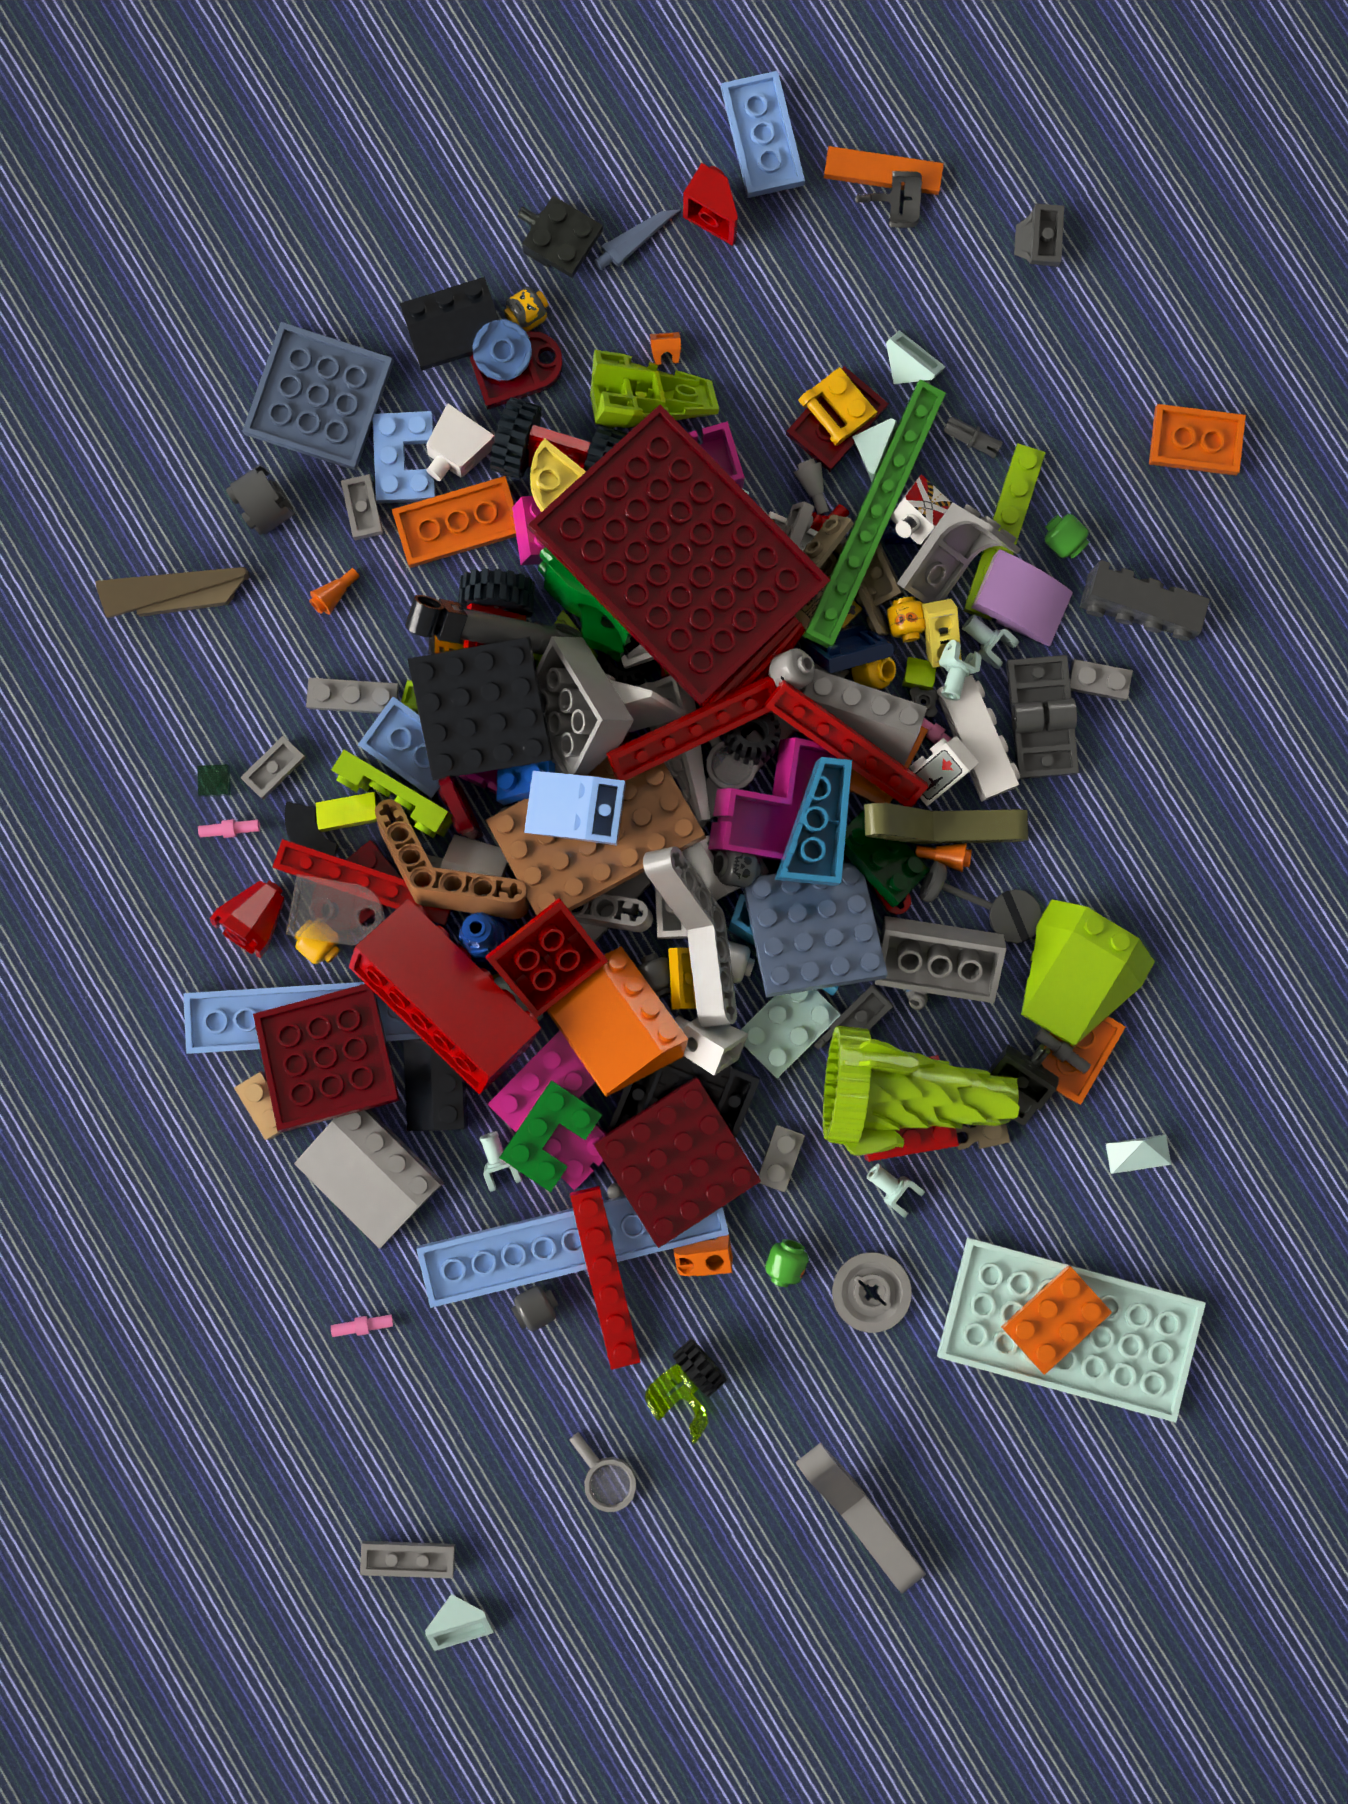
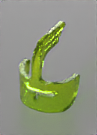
M676 1363L648 1386L645 1400L651 1413L659 1421L680 1399H685L694 1412V1419L688 1428L692 1436L691 1442L695 1444L703 1434L709 1421L704 1407L693 1395L699 1388ZM682 1381L684 1382V1384L680 1386L677 1390H675L670 1396H667V1393L677 1385L676 1382L678 1384Z

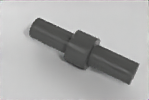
M1042 1028L1035 1035V1038L1052 1050V1055L1060 1061H1067L1083 1074L1090 1068L1091 1064L1073 1051V1047L1064 1040H1057Z

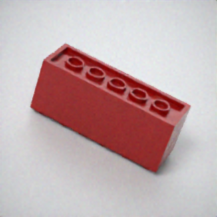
M409 899L354 948L349 968L479 1095L530 1047L541 1029L537 1018L531 1012L524 1011L516 1003L515 997L508 990H502L494 982V978L485 968L480 969L472 961L471 955L467 953L465 948L454 944L450 940L448 932L442 926H436L428 918L427 912L420 905H414Z

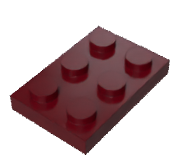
M843 366L842 370L877 411L876 416L838 446H835L830 440L831 435L808 407L786 431V435L817 462H821L822 466L829 472L836 467L855 445L852 436L869 429L889 405L845 366ZM820 396L817 401L840 428L845 427V423L826 400Z

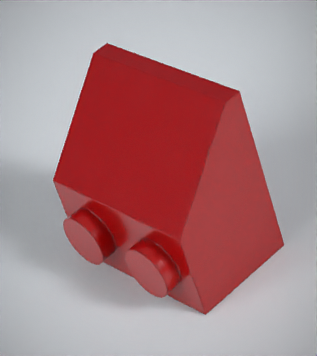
M701 163L683 192V218L733 246L736 242L738 215L728 178L719 168L715 166L708 167Z

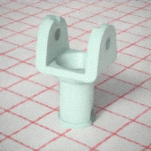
M975 614L962 627L963 631H966L981 644V649L978 653L981 654L982 659L996 669H999L1003 664L1001 659L991 651L1000 639L1012 648H1016L1019 644L1018 639L1007 629L992 631Z
M951 640L946 644L939 660V665L948 672L941 695L946 699L956 701L961 698L965 677L980 671L982 657L981 654L974 651V653L970 652L967 655L965 661L960 660L961 644L956 640Z
M497 1131L480 1137V1142H482L488 1160L484 1166L483 1175L490 1192L496 1190L492 1172L510 1167L515 1182L519 1183L522 1181L520 1172L499 1158L504 1150Z
M876 1164L867 1175L869 1181L886 1193L884 1202L904 1218L909 1213L896 1204V1202L905 1190L910 1187L921 1197L925 1193L923 1189L905 1176L896 1179L882 1168L880 1164Z

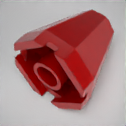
M270 880L267 883L258 881L217 908L210 917L211 924L216 929L221 924L225 928L222 934L227 939L250 954H253L255 951L256 956L262 958L269 948L285 902L284 897L281 895L283 890Z

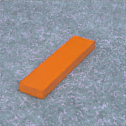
M828 146L824 178L892 188V171L919 172L922 175L921 193L939 195L944 163ZM901 182V190H904L905 183Z

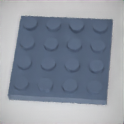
M280 322L242 432L246 436L356 471L394 360L392 357Z
M852 862L843 864L842 882L836 886L775 880L776 874L759 876L750 886L743 888L766 997L886 979L888 975L866 880Z

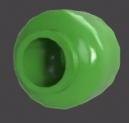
M1057 514L1045 526L1048 530L1044 537L1045 543L1060 558L1068 556L1074 558L1089 543L1087 540L1089 535L1088 529L1073 514H1066L1062 518Z
M783 1239L782 1242L775 1243L772 1246L765 1264V1270L775 1285L788 1287L789 1284H798L803 1279L809 1257L804 1251L805 1247L794 1240Z

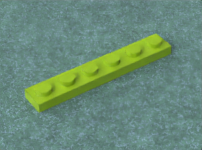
M1019 443L1015 447L993 516V520L1001 525L998 531L1002 528L1017 538L1014 542L1015 545L1017 544L1046 453ZM994 546L982 551L963 612L992 620V617L971 607L994 554L999 549L1012 555L1014 552L1002 546Z

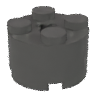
M262 464L257 465L232 482L230 487L226 489L231 500L235 504L239 503L245 512L241 514L244 521L251 529L255 528L259 535L269 533L295 515L290 501L279 484L272 479L268 480L266 477L270 473Z

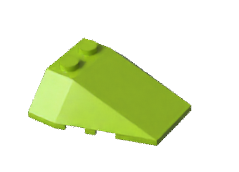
M594 350L590 397L595 424L610 428L635 427L659 405L675 420L718 414L719 406L711 380L678 370L675 371V375L659 371V365H655L652 362H649L648 367L631 362L632 356Z
M1051 899L1036 925V939L1030 959L1032 962L1030 974L1027 978L1021 1015L1074 1047L1142 987L1155 961L1138 937L1089 907Z

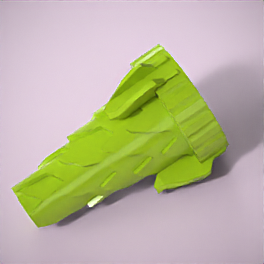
M836 1026L830 1042L824 1083V1139L830 1143L843 1144L850 1154L862 1156L888 1151L895 1147L903 1148L904 1139L895 1131L902 1128L928 1129L932 1126L962 1129L963 1124L1003 1125L1010 1122V1119L1014 1120L1018 1117L1020 1108L1018 1105V1078L990 1075L988 1071L951 1066L948 1061L935 1060L919 1053L902 1051L889 1043L871 1039L868 1029Z

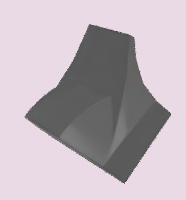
M1035 203L1030 215L1016 224L1014 255L1027 259L1030 264L1059 267L1062 259L1065 206Z

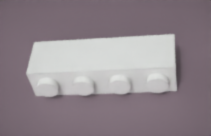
M973 675L965 677L961 698L956 701L944 698L941 695L944 686L940 687L937 690L939 695L938 701L953 737L957 736L979 762L969 774L981 802L1016 788L1019 785L1018 780L1020 779L1018 768L1014 762H1009L1006 755L1008 745L1002 735L998 736L994 726L997 724L996 717L991 708H986L983 701L985 692L980 681H975Z

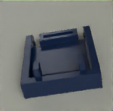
M863 624L841 628L834 645L828 648L808 638L801 639V650L807 653L813 662L828 673L888 658L894 651V647L890 642L871 629L867 630Z

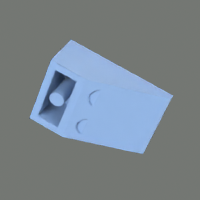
M533 771L524 833L617 846L626 786L625 781L594 776Z

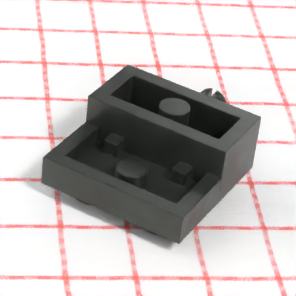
M554 195L545 209L538 215L524 206L521 207V211L519 210L517 218L531 225L530 232L522 243L523 253L547 268L551 265L571 278L574 277L603 232L602 224Z
M1008 1044L988 1070L990 1075L1018 1078V1105L1020 1108L1018 1117L1014 1120L1023 1126L1037 1109L1040 1110L1056 1091L1059 1077L1045 1069L1041 1064L1051 1053L1048 1047L1044 1049L1045 1045L1043 1044L1039 1045L1031 1057L1024 1055Z

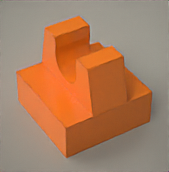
M679 332L650 334L651 350L655 365L661 364V356L665 352L671 353L673 363H679L681 350Z

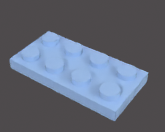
M778 71L721 83L722 96L747 198L804 186L803 170Z

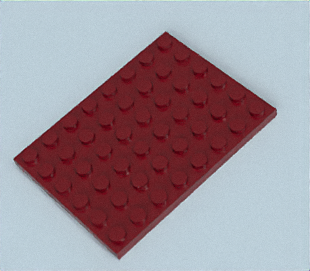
M661 405L657 406L533 519L527 527L699 705H702L831 581Z

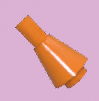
M351 568L340 579H336L311 591L312 599L309 601L314 609L320 614L325 612L330 615L347 591L346 589L360 577L357 571Z
M967 843L937 846L936 848L917 845L916 855L919 858L933 859L963 873L964 867L970 868L972 850L966 849Z

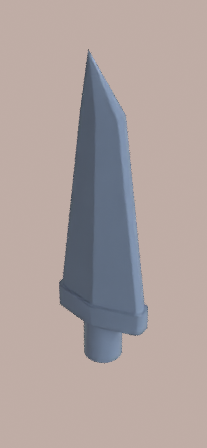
M681 209L661 211L608 243H604L601 246L604 254L594 260L596 266L602 270L610 263H614L617 267L622 265L627 258Z

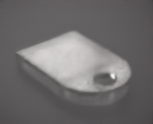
M297 874L286 935L344 945H357L383 922V907L377 895L364 886ZM364 909H372L375 913V921L370 926L362 925L359 920V915Z

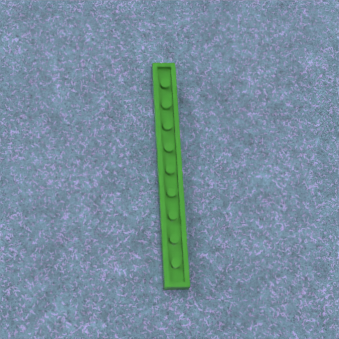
M921 379L913 390L854 525L829 577L831 581L825 586L803 635L826 648L833 646L946 394V392Z

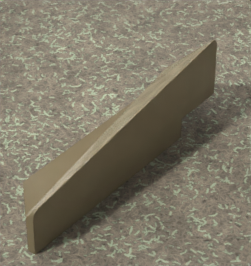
M245 567L98 580L95 583L107 618L137 610V615L142 617L228 605L235 597L234 593L244 580L250 578V573Z

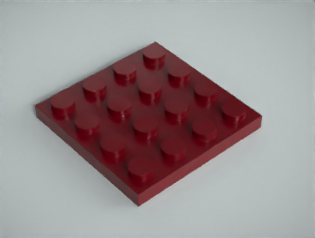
M366 984L253 1014L278 1132H286L400 1101L376 994Z
M697 1077L593 1142L594 1147L658 1248L761 1182Z

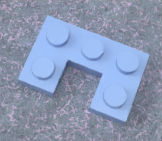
M432 411L374 414L373 441L377 504L418 502L436 496V481L428 474L426 469L406 470L405 445L427 444L433 432Z

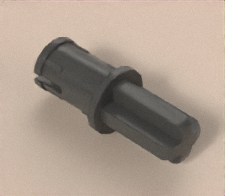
M950 417L944 427L945 433L966 443L967 448L973 447L993 459L1003 441H999L980 431L979 426L974 428L955 417Z

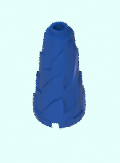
M477 912L468 916L459 930L458 944L459 947L461 946L467 950V953L472 957V961L480 969L485 968L491 975H496L499 973L485 956L513 935L516 930L502 917Z

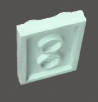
M817 990L774 996L741 1029L748 1033L744 1046L777 1079L841 1014Z

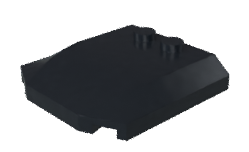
M683 1056L679 1060L626 1086L607 1131L614 1130L697 1077L736 1139L760 1077L733 1064L713 1075Z

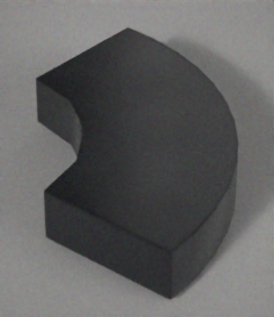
M286 801L285 826L289 840L336 857L339 845L329 841L318 830L316 808Z

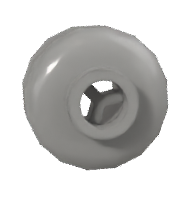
M798 648L790 649L772 659L769 667V676L774 679L776 688L785 680L795 688L801 689L808 686L813 680L814 662L803 650Z

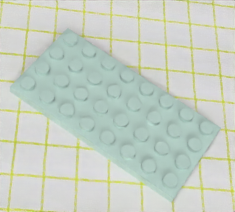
M967 1237L937 1353L938 1358L1176 1423L1206 1302L1071 1266L1112 1313L1044 1375L1001 1326L1066 1268L1068 1264Z

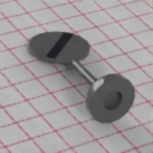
M935 861L930 866L929 872L925 875L920 888L919 897L921 900L932 902L943 890L989 909L992 929L995 933L1004 934L1006 942H1025L1035 935L1036 925L1042 916L1041 909L1036 899L1026 891L1016 889L1005 891L991 903L946 884L947 867L944 864Z

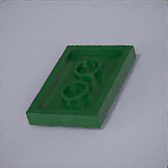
M864 808L846 826L844 854L892 908L898 905L929 872L926 865L905 842L866 837Z

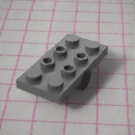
M1067 655L1007 660L1006 669L1015 758L1020 779L1078 774L1079 765L1075 736L1077 708L1074 698L1071 697Z

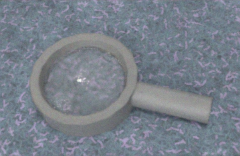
M720 736L710 740L709 743L713 747L707 758V773L710 780L720 789L746 788L755 777L757 765H753V760H749L748 765L743 764L744 758L742 757L739 761H736L734 759L735 752L729 755L727 752L728 746H724V741H722Z
M580 1433L574 1434L569 1441L590 1467L584 1482L585 1494L589 1502L597 1509L605 1512H617L627 1507L633 1500L636 1491V1476L631 1466L624 1460L615 1457L599 1460Z

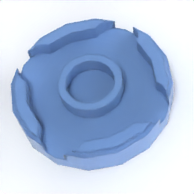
M507 319L494 320L485 324L477 332L472 345L473 359L478 369L487 377L497 381L511 380L520 376L528 367L532 356L531 342L526 331L517 323Z

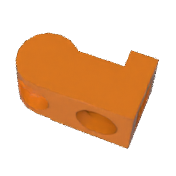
M729 1235L673 1249L677 1273L682 1276L732 1273L733 1253Z

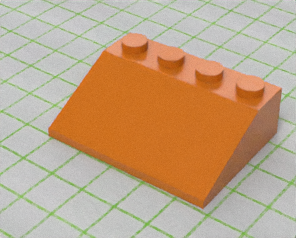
M622 946L604 954L608 960L607 963L546 1010L606 1097L682 1058L688 1042L685 1033Z

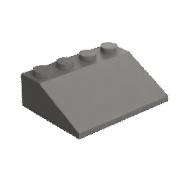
M552 636L536 669L554 757L551 761L556 764L555 768L558 773L587 776L607 757V752L617 748L623 742L634 719L583 637Z
M370 1109L334 1118L294 1163L379 1249L444 1184Z

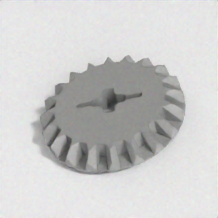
M870 1252L851 1257L841 1265L834 1278L832 1296L839 1316L848 1325L859 1331L877 1333L892 1328L902 1320L910 1306L912 1290L907 1273L896 1260L881 1253ZM861 1280L870 1287H873L875 1284L878 1285L876 1291L885 1304H882L877 1298L870 1297L868 1300L865 1299L866 1291L858 1281Z

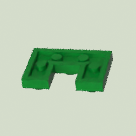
M551 1080L499 1158L551 1192L568 1165L544 1150V1146L559 1124L586 1140L603 1114Z

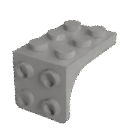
M952 502L896 584L924 604L945 600L970 562L981 551L994 546H1002L1018 554L1021 549L1014 544L1017 539L1002 528L998 531L1001 525L988 516L981 517L980 519L981 513L970 505L966 504L962 508Z

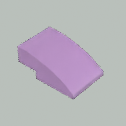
M999 549L991 560L971 608L997 619L996 623L1046 646H1050L1073 592L1042 570Z

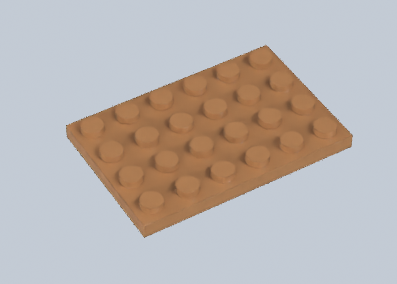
M608 757L598 764L587 776L615 779ZM665 763L625 781L626 786L617 846L524 833L529 799H523L486 819L515 877L525 884L527 888L526 897L536 916L558 898L562 900L571 912L645 872L643 857L646 852L674 846L678 847L682 852L706 839L702 828Z

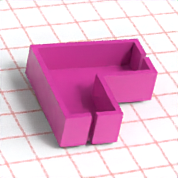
M801 738L780 739L772 795L735 788L717 789L713 816L718 817V822H712L708 849L757 855V858L781 862L815 762L821 757H836L811 740Z
M559 1030L487 1105L517 1132L551 1080L578 1098L595 1083V1080ZM559 1124L543 1148L568 1165L561 1178L574 1191L595 1170L591 1164L594 1162L599 1166L603 1162L593 1142L607 1133L598 1124L595 1125L586 1140Z

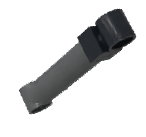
M416 595L414 597L405 623V628L416 635L429 638L436 635L438 640L458 644L460 639L490 644L530 636L533 654L539 655L544 654L552 636L582 637V634L577 629L565 624L557 623L549 626L544 625L540 621L529 622L465 609L458 602L444 599L436 600L424 595Z

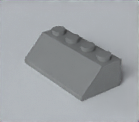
M815 668L812 682L802 689V693L899 763L905 765L919 735L927 710L926 706ZM790 725L789 730L801 733L796 728Z
M884 916L880 944L888 975L886 979L875 980V985L995 1003L1007 949L1004 934Z

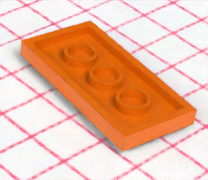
M506 476L392 509L409 568L516 537L512 510L514 502Z

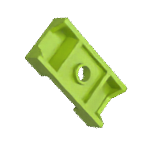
M346 750L342 751L331 769L338 774L336 781L356 793L359 788L368 792L369 788L372 787L388 798L391 793L395 794L396 798L394 801L412 811L410 817L417 821L414 827L433 839L436 834L444 838L453 823L451 819L453 815L447 810Z

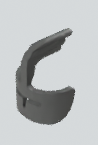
M892 171V190L890 194L859 193L855 201L856 203L888 201L891 205L889 227H915L919 223L922 175L919 172ZM901 182H904V196H910L912 200H904L903 214L900 215Z

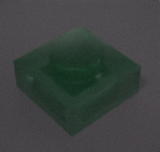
M229 765L197 766L198 796H231Z

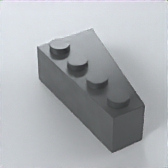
M1100 560L1089 572L1079 608L1086 609L1087 614L1096 617H1103L1104 615L1115 617L1116 622L1125 625L1137 623L1144 625L1145 630L1154 633H1160L1161 631L1173 633L1172 637L1183 641H1189L1190 638L1194 639L1201 633L1210 601L1209 598L1178 587H1170L1169 590L1164 589V584L1153 578L1136 579L1134 571L1122 568L1121 571L1109 569L1110 563Z

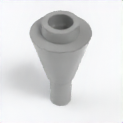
M813 458L797 464L799 470L793 473L808 495L812 497L817 514L820 515L828 512L829 509L823 495L824 486L821 462L815 463Z

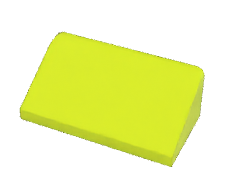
M375 792L316 802L318 830L326 832L377 822L375 807L377 806Z

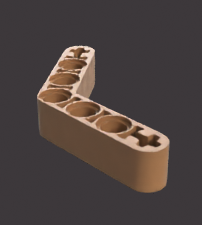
M387 799L381 801L375 807L380 834L417 904L468 913L483 912L490 916L508 919H519L527 914L529 911V901L526 897L527 888L522 881L432 867L401 805L394 800Z

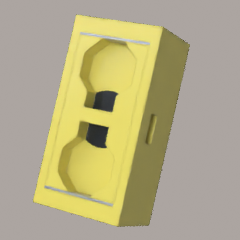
M952 598L922 604L926 624V653L932 668L940 667V657L949 641L956 640L960 643L958 608ZM960 649V655H959V659H960V660H962V658H961V649Z

